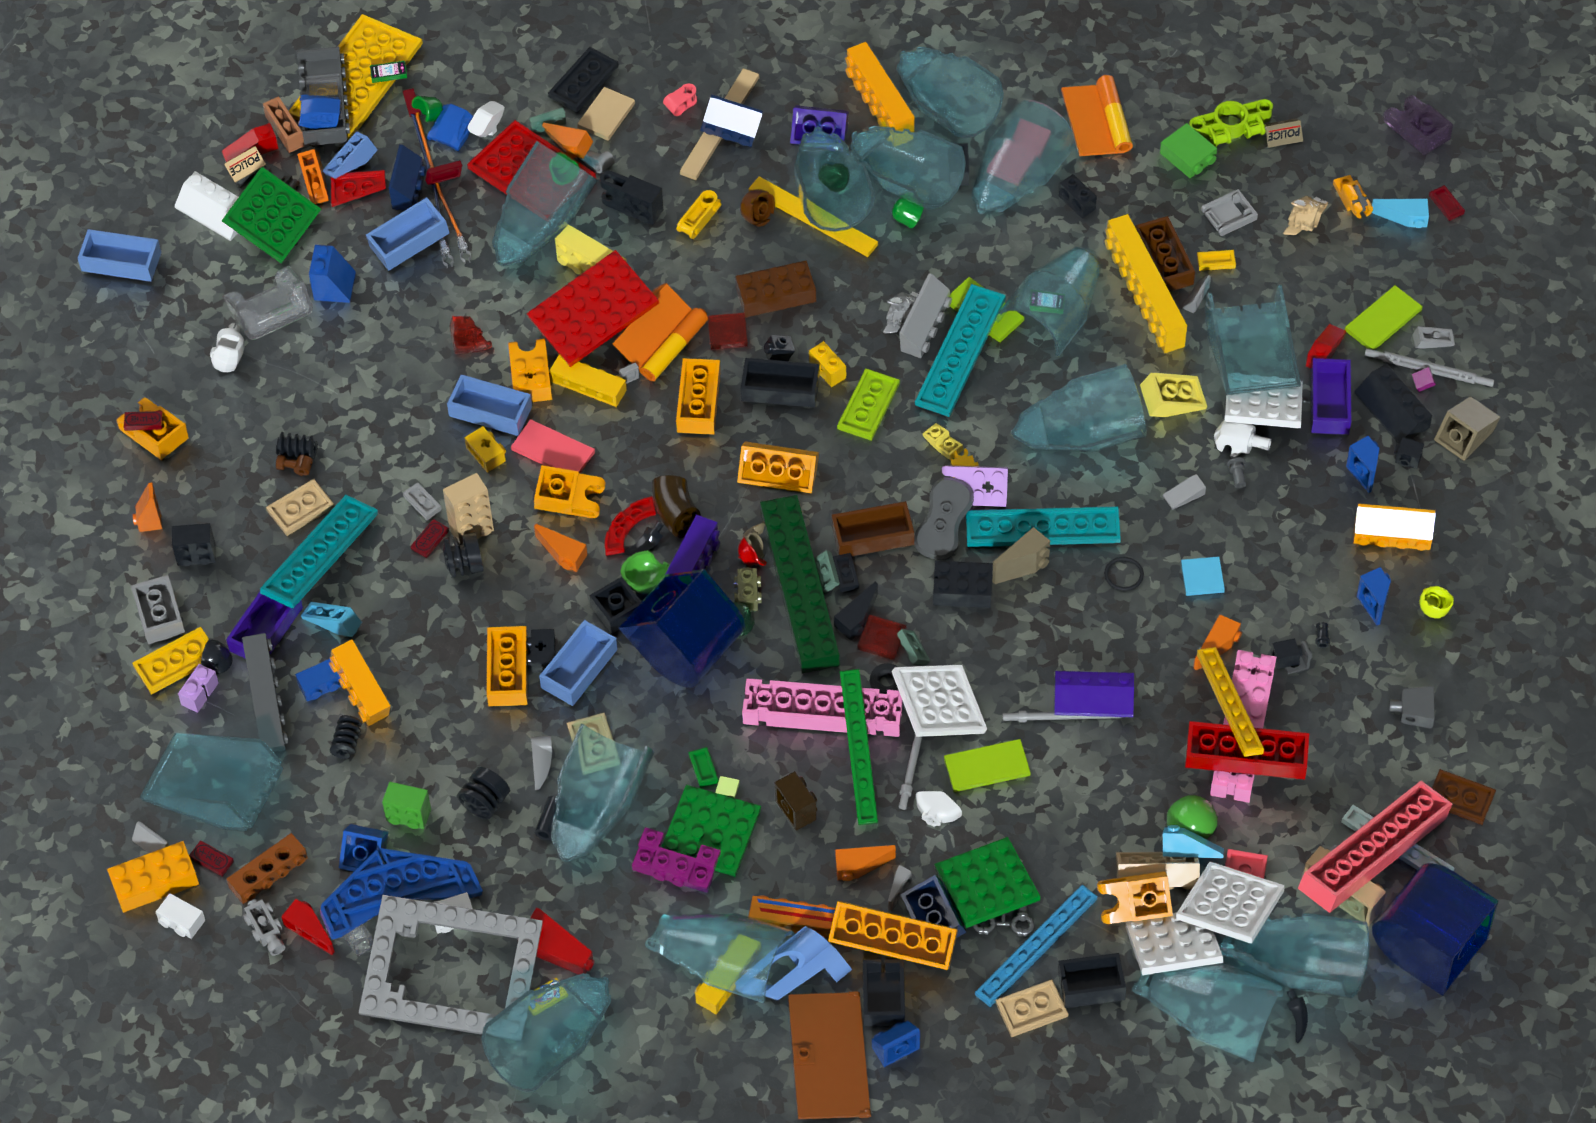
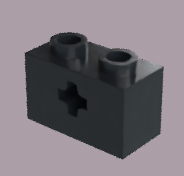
M554 629L531 630V637H527L528 649H531V654H527L528 666L531 665L532 673H542L556 656Z

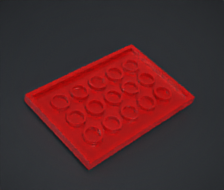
M516 120L467 164L469 170L548 223L596 178V174L576 161L579 166V174L571 183L565 185L556 184L549 173L548 160L554 153L564 152Z
M614 250L526 314L568 366L571 367L658 305L659 300L622 256Z

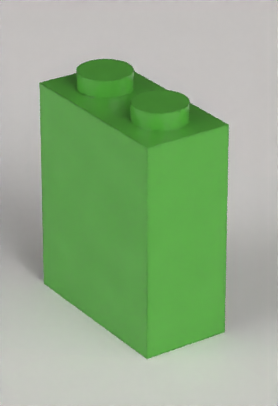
M1186 123L1161 142L1160 154L1186 176L1192 178L1194 175L1200 174L1206 166L1212 165L1215 162L1217 148Z

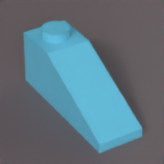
M1428 199L1372 200V213L1407 227L1422 228L1428 225Z
M310 602L301 615L304 620L335 634L353 637L362 624V621L351 607Z
M1169 825L1168 828L1164 827L1163 856L1224 857V848L1185 828H1180L1178 825Z

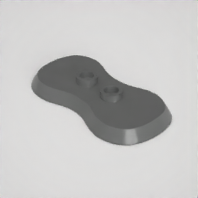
M943 477L933 484L929 495V512L914 535V544L917 551L935 560H945L954 554L958 547L960 522L971 509L974 502L972 488L966 482L953 477Z

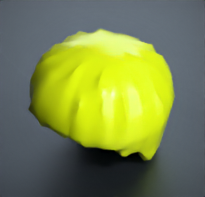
M1430 586L1423 589L1419 599L1423 613L1434 619L1448 614L1454 602L1453 596L1446 589L1439 586Z

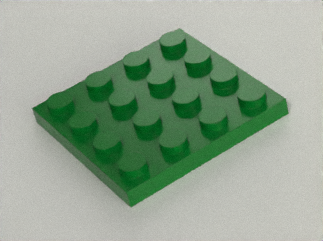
M261 167L224 216L222 222L282 264L319 214L321 208Z
M686 785L661 848L694 858L697 857L701 844L721 851L715 871L736 877L760 815L761 806Z
M1008 837L934 864L935 871L943 882L966 928L1040 901V894Z

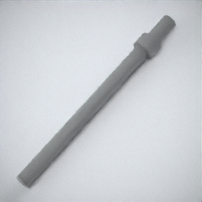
M1018 711V713H1003V721H1018L1019 723L1027 722V720L1121 718L1054 715V712L1027 713L1026 711Z
M916 734L913 740L904 784L901 785L899 808L902 810L907 808L908 799L913 790L911 785L922 741V736L916 737Z

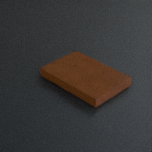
M1439 769L1432 786L1433 790L1452 803L1449 813L1481 825L1484 823L1496 793V789Z

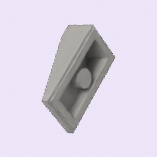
M1418 326L1413 333L1415 348L1425 349L1455 345L1452 329Z
M1195 474L1164 493L1163 497L1171 509L1174 510L1205 495L1206 487L1199 476Z
M901 865L897 868L888 898L889 911L893 910L901 898L900 894L904 893L912 882L911 871Z

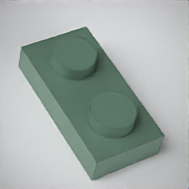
M563 107L529 118L530 129L536 134L545 131L542 127L543 123L559 126L566 124V115Z
M828 550L814 558L824 593L840 584L832 553Z
M901 629L897 635L901 645L908 654L909 660L915 665L926 666L930 659L916 633L911 630Z

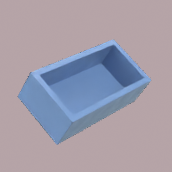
M426 197L366 234V238L372 251L389 271L450 232L446 220Z
M88 229L78 261L83 272L152 282L161 255V249L158 239Z
M460 375L449 398L447 407L450 417L519 436L531 411L532 401L531 394Z
M584 620L540 674L541 688L573 706L617 651L616 638Z

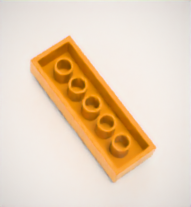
M867 42L848 48L847 57H845L847 63L846 74L848 78L853 80L855 89L860 91L864 103H868L870 112L873 116H876L880 128H884L887 139L892 141L895 147L913 140L915 117Z
M837 901L828 942L948 970L958 929Z

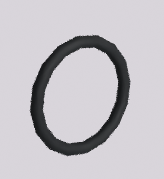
M1117 557L1106 565L1104 575L1105 580L1111 587L1116 590L1128 591L1140 585L1143 581L1144 572L1143 567L1133 558ZM1118 561L1132 562L1139 569V580L1132 586H1117L1112 583L1108 575L1112 564Z

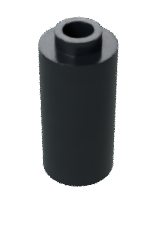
M549 796L546 800L534 831L535 835L541 839L552 840L554 838L566 806V802L561 796Z

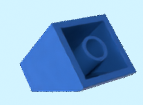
M315 245L309 271L314 300L350 303L356 271L334 246Z

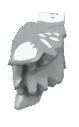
M901 292L887 301L890 304L886 316L888 325L883 333H895L903 327L918 293L912 292L908 295L905 292Z

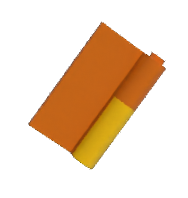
M1101 76L1097 80L1096 85L1061 88L1079 156L1126 153L1132 149V140L1113 76Z
M667 283L655 295L659 300V304L628 325L612 343L631 364L636 362L639 372L650 381H655L708 321L705 310L702 308L691 309Z

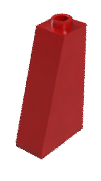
M536 907L530 919L543 921L537 957L584 977L587 971H591L594 965L592 951L540 908Z

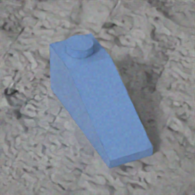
M356 131L322 171L335 179L366 164L376 153L377 148L367 136Z

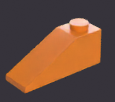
M549 123L542 124L548 136L570 157L584 159L593 143L586 130Z
M312 149L297 154L310 201L315 205L329 201L319 152Z
M151 482L148 483L135 506L136 514H133V523L138 526L139 532L162 529L161 511L153 483Z
M535 524V537L558 564L566 570L577 572L587 556L586 544Z
M1219 615L1201 649L1216 647L1219 655L1230 650L1235 642L1238 643L1241 638V623ZM1196 656L1194 669L1198 670L1202 668V665Z
M895 845L836 849L837 880L851 881L858 879L895 859Z

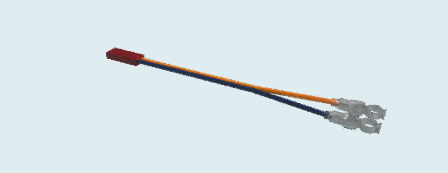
M414 88L403 90L409 117L413 119L427 169L433 168L434 165L419 117L421 115L420 109H415L411 105L412 100L416 97ZM439 182L432 184L436 209L440 213L439 194L457 232V246L460 258L466 263L465 259L461 256L463 253H467L470 255L468 258L470 262L471 253L468 251V244L444 199ZM443 237L439 240L443 264L448 268V264L444 260L445 257H449L452 259L451 266L453 267L454 260L451 256V250Z

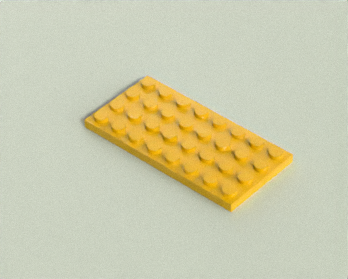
M363 14L338 45L340 54L344 53L345 64H342V67H345L346 78H343V81H346L347 92H344V95H347L348 105L345 106V109H348L349 119L346 120V123L350 125V133L347 134L348 140L360 129L395 82V80L372 83L370 65L405 61L407 66L423 44L421 38ZM337 82L309 85L310 95H338ZM300 97L289 110L293 119L300 121Z

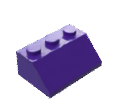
M796 105L793 108L790 143L844 149L849 111Z

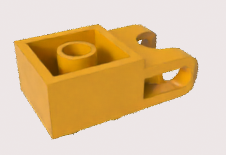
M545 338L537 339L536 346L531 351H522L519 349L517 342H509L513 389L531 394L532 402L552 400Z
M145 397L138 402L140 412L163 411L162 429L124 431L125 414L116 419L118 427L123 433L160 460L164 459L189 438L184 422Z
M541 465L534 496V509L597 518L600 513L599 505L588 500L586 497L589 494L602 493L606 482L601 477L580 474L579 471Z
M1165 871L1102 880L1097 883V890L1101 894H1112L1117 897V904L1113 908L1104 910L1101 914V921L1105 924L1173 916L1168 876ZM1151 893L1153 895H1151L1150 899L1147 900L1145 897L1146 894Z

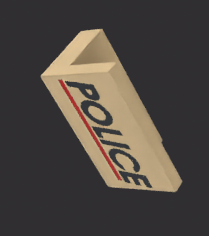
M255 146L224 165L236 183L261 167L266 166V163Z

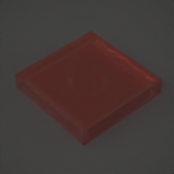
M745 313L708 316L711 350L748 346Z
M870 615L857 650L895 660L901 644L897 633L901 629L906 630L907 625Z

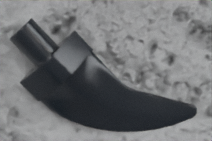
M657 521L653 528L647 527L639 541L624 549L625 553L620 554L633 555L652 549L662 539L663 535L659 532L664 525Z
M1292 989L1287 991L1290 999L1287 1005L1296 1021V1043H1299L1306 1032L1308 1012L1303 996L1298 998L1295 990Z

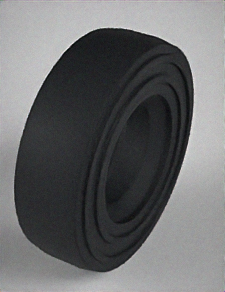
M890 663L876 666L870 674L871 689H879L880 694H887V690L899 691L896 682L891 686H884L879 681L883 675H891L893 677L892 670L898 666Z

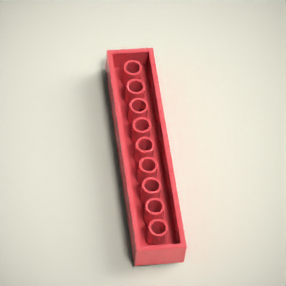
M1423 781L1418 782L1305 871L1298 889L1327 912H1332L1444 822L1452 803Z

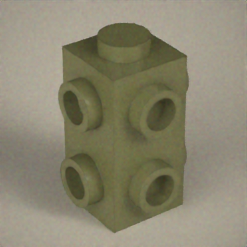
M746 567L737 569L738 576L734 577V588H738V593H734L735 604L739 605V612L758 611V604L762 603L761 592L757 590V587H761V576H757V568Z

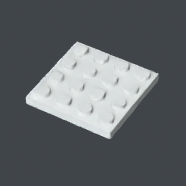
M1228 374L1225 422L1301 428L1303 381Z
M962 665L894 667L892 674L916 737L984 734L986 732V724Z
M1209 862L1176 913V919L1252 944L1282 896L1284 885Z
M1177 912L1173 913V916L1125 922L1142 975L1223 963V955L1214 932L1176 919Z

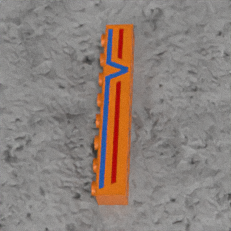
M764 895L752 896L748 916L749 926L797 933L806 926L819 933L822 937L829 938L836 908L828 907L825 904H808L804 901L792 902L784 898L772 899Z

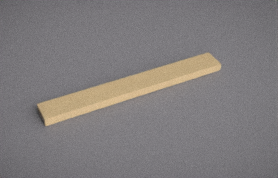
M743 68L724 99L744 104L757 83L759 74ZM703 132L682 166L680 175L697 180L722 138Z

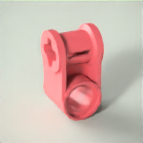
M690 83L684 84L673 93L668 94L664 98L663 104L674 116L681 115L697 103L696 87Z

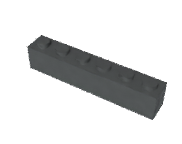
M265 633L242 637L262 754L286 750L285 744L289 742L287 732H283L282 725H285L284 714L279 712V706H282L280 694H276V688L279 687L277 676H273L272 669H276L274 657L270 658L269 653L270 650H273L271 638L267 639Z

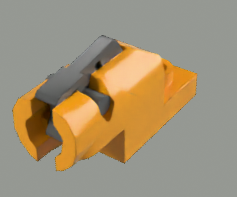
M1351 175L1333 180V185L1347 211L1352 210L1353 214L1359 219L1362 217L1360 212H1364L1366 217L1372 213L1373 206L1358 180L1353 181Z

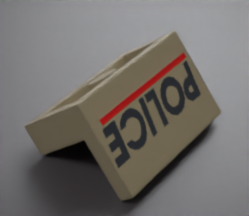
M1297 118L1264 124L1268 148L1303 142L1301 120Z

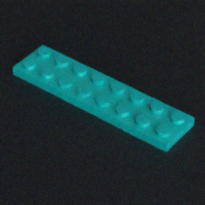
M971 284L915 400V406L950 417L1006 300V295Z
M345 495L260 588V593L293 609L378 515V509Z
M1118 507L969 510L966 514L967 547L1012 546L1033 527L1050 540V545L1120 543L1121 541Z

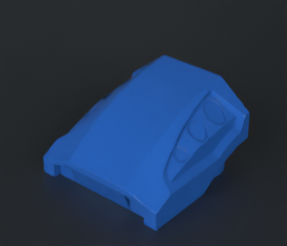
M307 94L300 96L301 111L298 126L315 130L336 128L340 114L339 97Z
M453 104L443 105V110L430 129L427 139H432L452 147L455 151L459 152L469 136L468 125L473 115Z

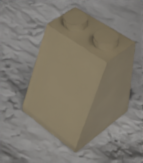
M1470 396L1447 411L1434 440L1465 461L1494 432L1500 416Z

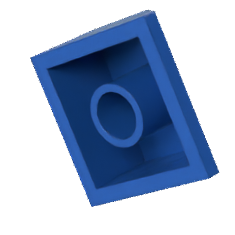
M1366 436L1350 445L1346 467L1366 491L1370 493L1374 483L1379 445L1369 436Z
M1381 567L1360 576L1357 598L1376 625H1379L1381 622L1391 583L1388 573H1384Z
M350 824L343 831L339 868L355 871L376 850H378L383 861L380 849H386L388 831Z
M907 1020L903 1023L895 1024L886 1032L877 1033L872 1038V1049L882 1065L886 1067L920 1049V1030L918 1027Z

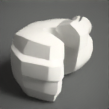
M231 323L229 328L221 329L218 332L216 347H212L210 352L213 367L221 372L234 371L243 355L244 338L239 333L241 328L238 324L234 329L235 323Z
M1225 420L1222 421L1214 433L1215 444L1219 451L1222 452L1225 445L1231 446L1230 458H1236L1241 453L1249 454L1252 447L1269 450L1271 439L1255 435L1256 428L1252 424L1225 422Z

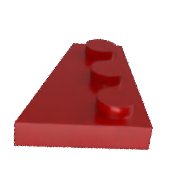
M385 170L345 173L335 179L331 177L332 207L386 189Z

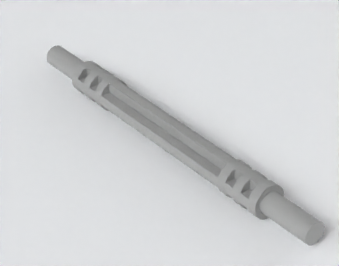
M1366 348L1365 356L1381 359L1385 363L1419 371L1429 367L1432 374L1471 384L1478 383L1491 387L1494 384V379L1477 376V373L1418 360L1388 351L1384 353Z

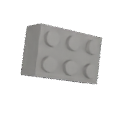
M168 575L131 585L148 644L185 634Z

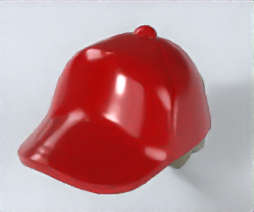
M764 522L749 528L743 534V538L738 545V558L746 565L759 564L764 566L767 564L763 559L765 557L763 554V542L759 536L764 530Z

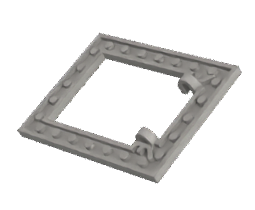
M382 895L359 1015L521 1041L543 921ZM419 923L517 938L518 944L504 1016L404 1000L406 986L399 985V987H394L392 983H387L396 934L399 933L401 936L410 938L416 937Z

